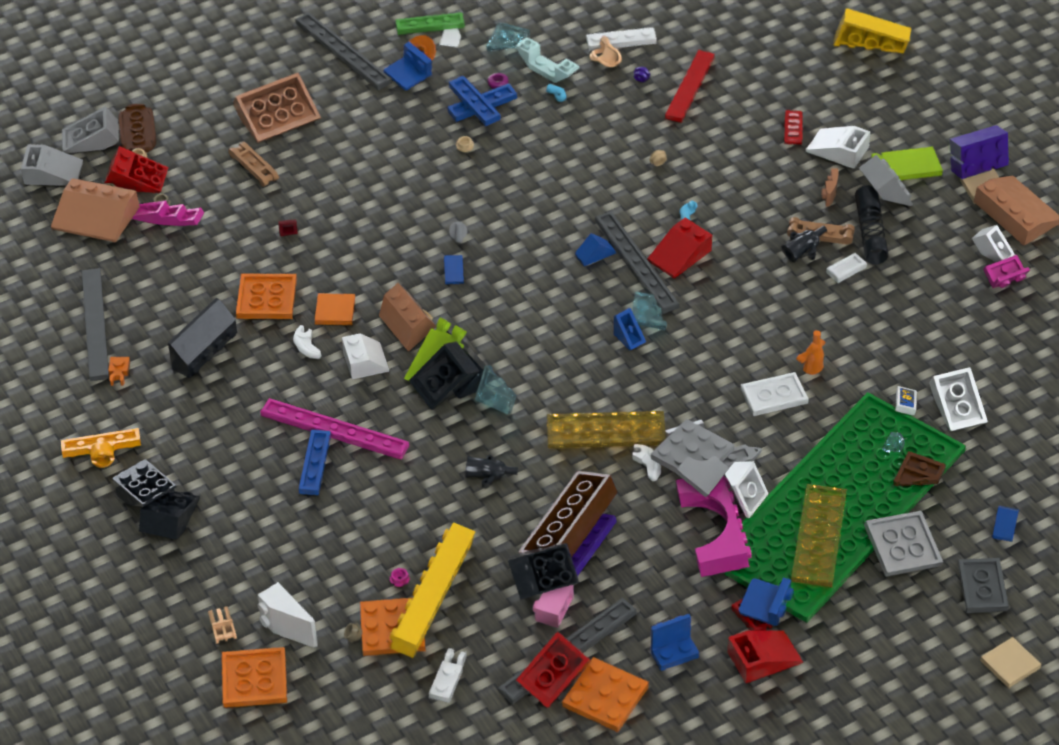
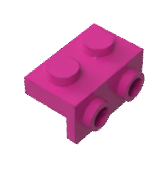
M1018 255L985 266L983 269L993 289L999 286L1004 288L1014 280L1020 282L1026 278L1027 273L1030 271L1029 267H1023Z

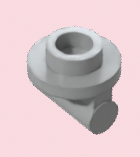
M454 222L449 227V234L455 239V242H463V238L467 234V227L462 222Z

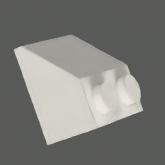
M361 333L342 337L343 353L352 379L389 372L380 342Z
M734 462L725 475L746 518H750L769 493L754 462Z

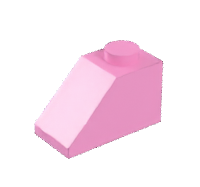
M573 585L542 593L540 599L536 600L533 606L535 621L558 628L574 598Z

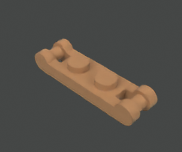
M245 142L240 143L236 148L232 147L228 150L231 158H235L259 181L262 187L268 185L270 181L279 179L276 170Z
M792 217L789 220L787 235L790 237L791 232L815 231L824 225L827 228V232L819 237V241L849 245L853 241L855 227L851 224L840 226L801 221L797 217Z

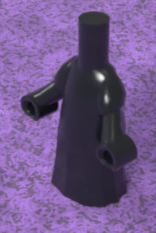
M823 225L815 231L791 232L790 239L792 241L781 246L784 255L791 262L795 263L811 248L808 258L815 260L819 237L827 232V228Z
M492 455L486 456V459L467 457L465 478L489 477L482 479V488L484 489L489 488V485L494 480L501 478L504 474H518V467L506 466L501 460H494Z

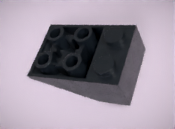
M146 459L112 478L117 496L127 505L144 507L177 488L176 484Z
M173 489L140 509L139 532L178 539L184 533L200 496L193 495L192 492H178Z
M567 543L516 554L508 560L520 600L579 583Z

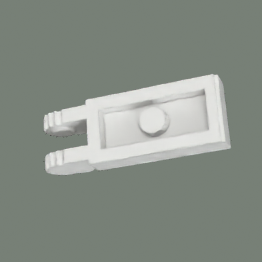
M449 648L447 650L445 660L442 661L430 689L429 698L450 703L463 672L466 652L461 651L457 664L451 663L454 657V649Z

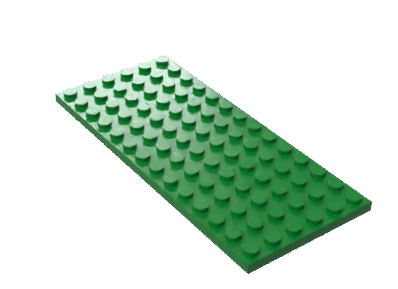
M867 392L766 496L753 515L742 521L743 530L741 532L746 534L747 544L745 546L750 547L752 558L748 559L749 567L723 572V574L747 588L752 579H758L780 586L783 577L790 579L791 588L794 591L791 600L787 601L786 611L808 623L874 551L864 526L867 520L909 513L933 487L934 484L894 485V479L908 451L946 464L944 475L965 452L966 445L909 414L895 411L896 407Z

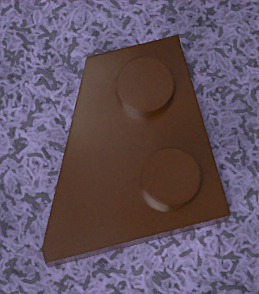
M908 451L894 479V485L938 484L946 469V464Z

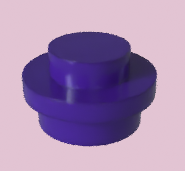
M636 67L634 69V78L639 82H646L650 78V73L645 67Z

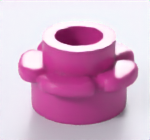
M396 568L391 573L390 582L396 587H402L409 583L410 577H408L409 574L405 569Z

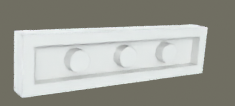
M654 28L586 35L589 51L601 47L600 39L603 35L609 39L610 44L615 48L656 44Z

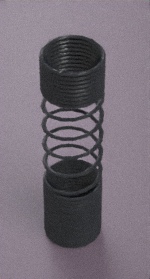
M865 185L856 190L855 199L861 237L863 238L865 260L870 264L876 265L885 262L889 257L885 233L883 232L884 226L881 219L879 194L873 186ZM878 218V220L875 221V222H866V221H872V220H875V219ZM873 224L880 225L879 227L874 229L866 228ZM864 229L871 230L867 233H864ZM873 231L881 232L878 235H867ZM865 236H869V237H872V238L866 240V239H865ZM882 249V251L877 253L870 252L871 250Z

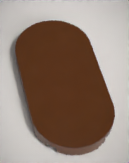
M131 104L125 107V110H121L118 116L121 146L130 151L140 148L145 153L150 152L156 146L153 110L150 107L147 108L144 104Z

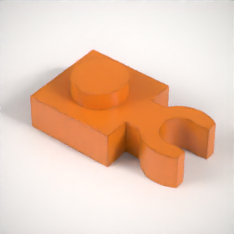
M110 357L108 372L111 386L114 385L116 380H120L121 386L125 384L124 376L129 374L130 357Z

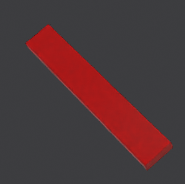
M698 50L665 114V119L682 123L715 58V53Z

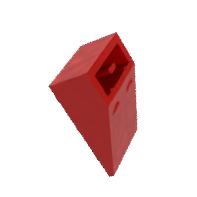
M119 146L112 158L104 184L112 183L115 187L136 192L161 193L168 167Z
M747 630L728 637L727 653L745 683L803 663L785 631Z

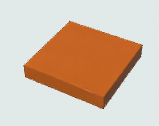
M318 293L315 325H352L355 294Z

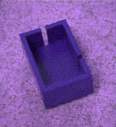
M995 125L951 138L950 154L953 155L950 157L951 172L964 179L991 171L992 168L997 169L1009 165L1008 132Z

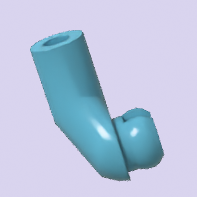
M548 84L546 91L554 94L558 102H563L566 99L564 88Z
M689 201V203L681 207V220L686 217L691 221L690 216L697 208L695 201Z

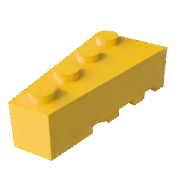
M846 8L836 31L834 46L842 44L848 45L849 48L860 46L866 47L867 50L878 48L885 52L904 53L910 40L911 28Z

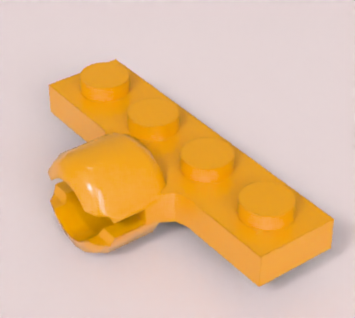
M139 428L61 440L63 458L90 454L92 464L99 468L108 467L113 463L115 450L141 446Z

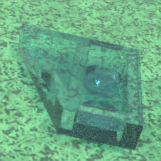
M498 22L486 48L488 51L516 48L518 43L526 37L529 38L531 35L530 30Z
M635 291L632 312L638 325L666 330L667 322L663 321L661 317L662 312L656 304L657 301L654 295Z
M485 365L475 400L510 414L516 394L511 388L507 387L501 377L498 378L492 371V366Z

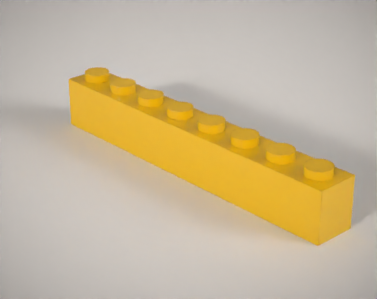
M454 522L450 529L446 528L442 537L443 543H438L435 550L436 556H431L427 566L429 568L428 571L424 570L420 578L422 583L415 586L412 594L414 596L413 600L409 598L405 607L406 613H401L397 622L398 628L394 627L389 639L392 640L390 649L414 658L473 543L476 531Z

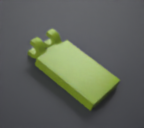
M933 147L882 152L881 156L878 153L871 154V158L875 155L880 160L884 158L900 180L942 176L943 173Z
M440 317L436 330L430 329L404 379L409 381L444 344L457 341L463 349L464 345L460 342L467 331L455 325L452 335L446 333L451 323Z

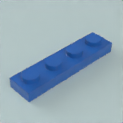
M464 76L449 82V88L485 126L501 120L500 113Z
M510 84L482 93V96L493 107L517 99V93ZM462 101L448 106V113L456 122L475 115Z
M311 430L299 484V494L319 495L331 431Z

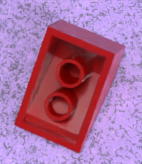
M685 217L670 229L647 260L675 279L712 251V234Z
M557 632L516 681L548 708L592 660L561 633Z

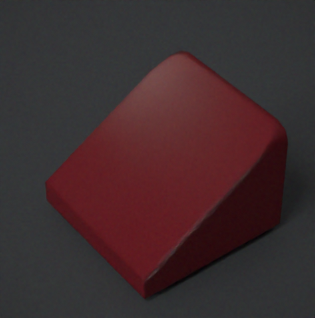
M296 219L278 221L280 236L298 234Z

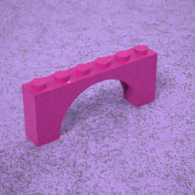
M723 476L707 497L703 496L684 479L676 480L681 508H707L720 514L727 522L724 531L717 539L705 546L695 548L701 577L749 567L748 559L752 558L749 546H745L747 544L746 534L741 532L743 530L741 518L737 519V516H739L736 504L733 505L735 503L732 491L728 490L731 488L727 478Z

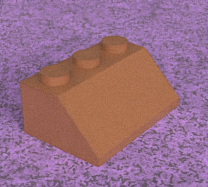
M399 283L384 295L379 317L402 345L410 351L436 325Z

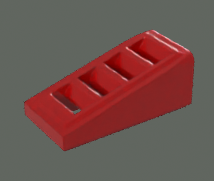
M785 111L784 144H802V111Z

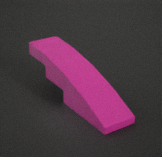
M166 201L139 204L140 207L132 219L159 225L189 226L197 225L204 215V211L202 208L186 209L184 204L169 206Z

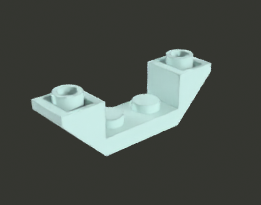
M528 37L516 45L517 51L528 68L554 83L569 77L579 69L577 64L568 59H565L560 64H556L540 55V44Z

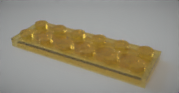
M664 411L547 414L548 448L634 446V444L654 446L660 445L666 439Z
M807 484L791 582L825 587L833 586L847 489Z

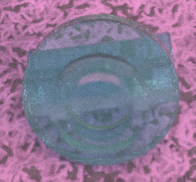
M891 432L882 449L885 452H900L905 444L902 434Z

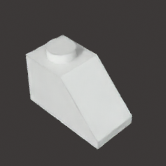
M997 225L982 229L972 238L980 253L994 262H999L1015 255Z

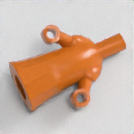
M818 330L813 332V341L806 351L799 354L796 358L800 363H804L803 371L810 375H815L824 368V351L822 347L826 342L821 339V332Z

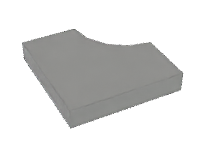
M687 456L675 473L703 496L707 497L728 471L729 467L716 456H712L704 461L694 460Z

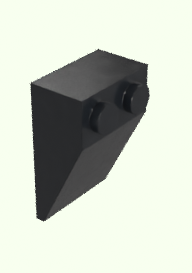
M455 341L444 344L409 381L429 408L434 410L466 385L479 370L458 342Z

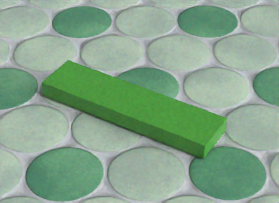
M462 13L395 20L397 35L465 28Z

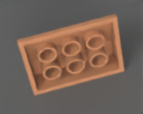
M299 73L235 97L233 103L241 121L257 143L321 118Z
M1014 176L989 179L976 189L973 202L1024 246L1059 225V215Z
M72 178L62 193L51 229L116 242L140 207L137 193L134 190Z

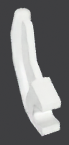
M300 325L294 334V344L299 352L305 356L320 359L321 351L311 344L312 330L309 329L307 332H304V326Z
M634 444L633 460L645 465L648 478L655 482L661 474V464L651 460V453L654 450L645 445Z

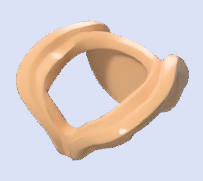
M603 35L600 39L601 47L593 50L589 57L592 61L599 62L606 67H616L621 63L622 56L610 44L609 39Z

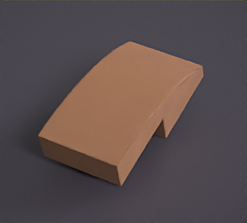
M831 168L830 176H827V181H825V188H822V199H825L826 207L833 203L837 193L838 168Z

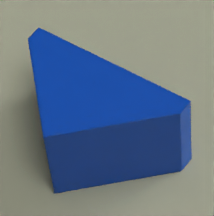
M592 233L575 252V256L583 266L616 254L615 249L606 239Z
M463 255L444 256L445 285L464 284Z
M631 308L614 316V335L629 350L646 342Z
M1004 506L998 507L992 538L1009 542L1013 541L1019 509Z

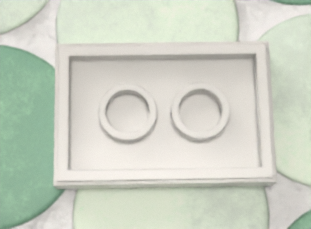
M795 372L741 384V391L753 416L808 404V397Z

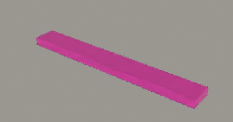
M270 398L260 411L263 417L307 431H331V438L400 460L409 448L408 441Z

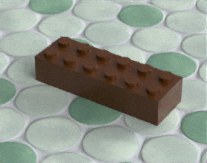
M577 471L518 553L567 543L572 558L618 493L611 475Z

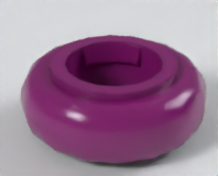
M494 73L488 78V85L492 89L509 84L508 77L503 73Z

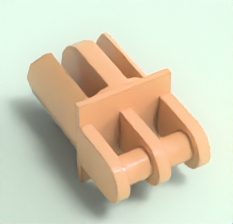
M224 607L226 620L223 619L221 609H216L218 622H215L212 610L208 611L216 644L221 640L226 642L229 638L233 637L237 639L228 607Z

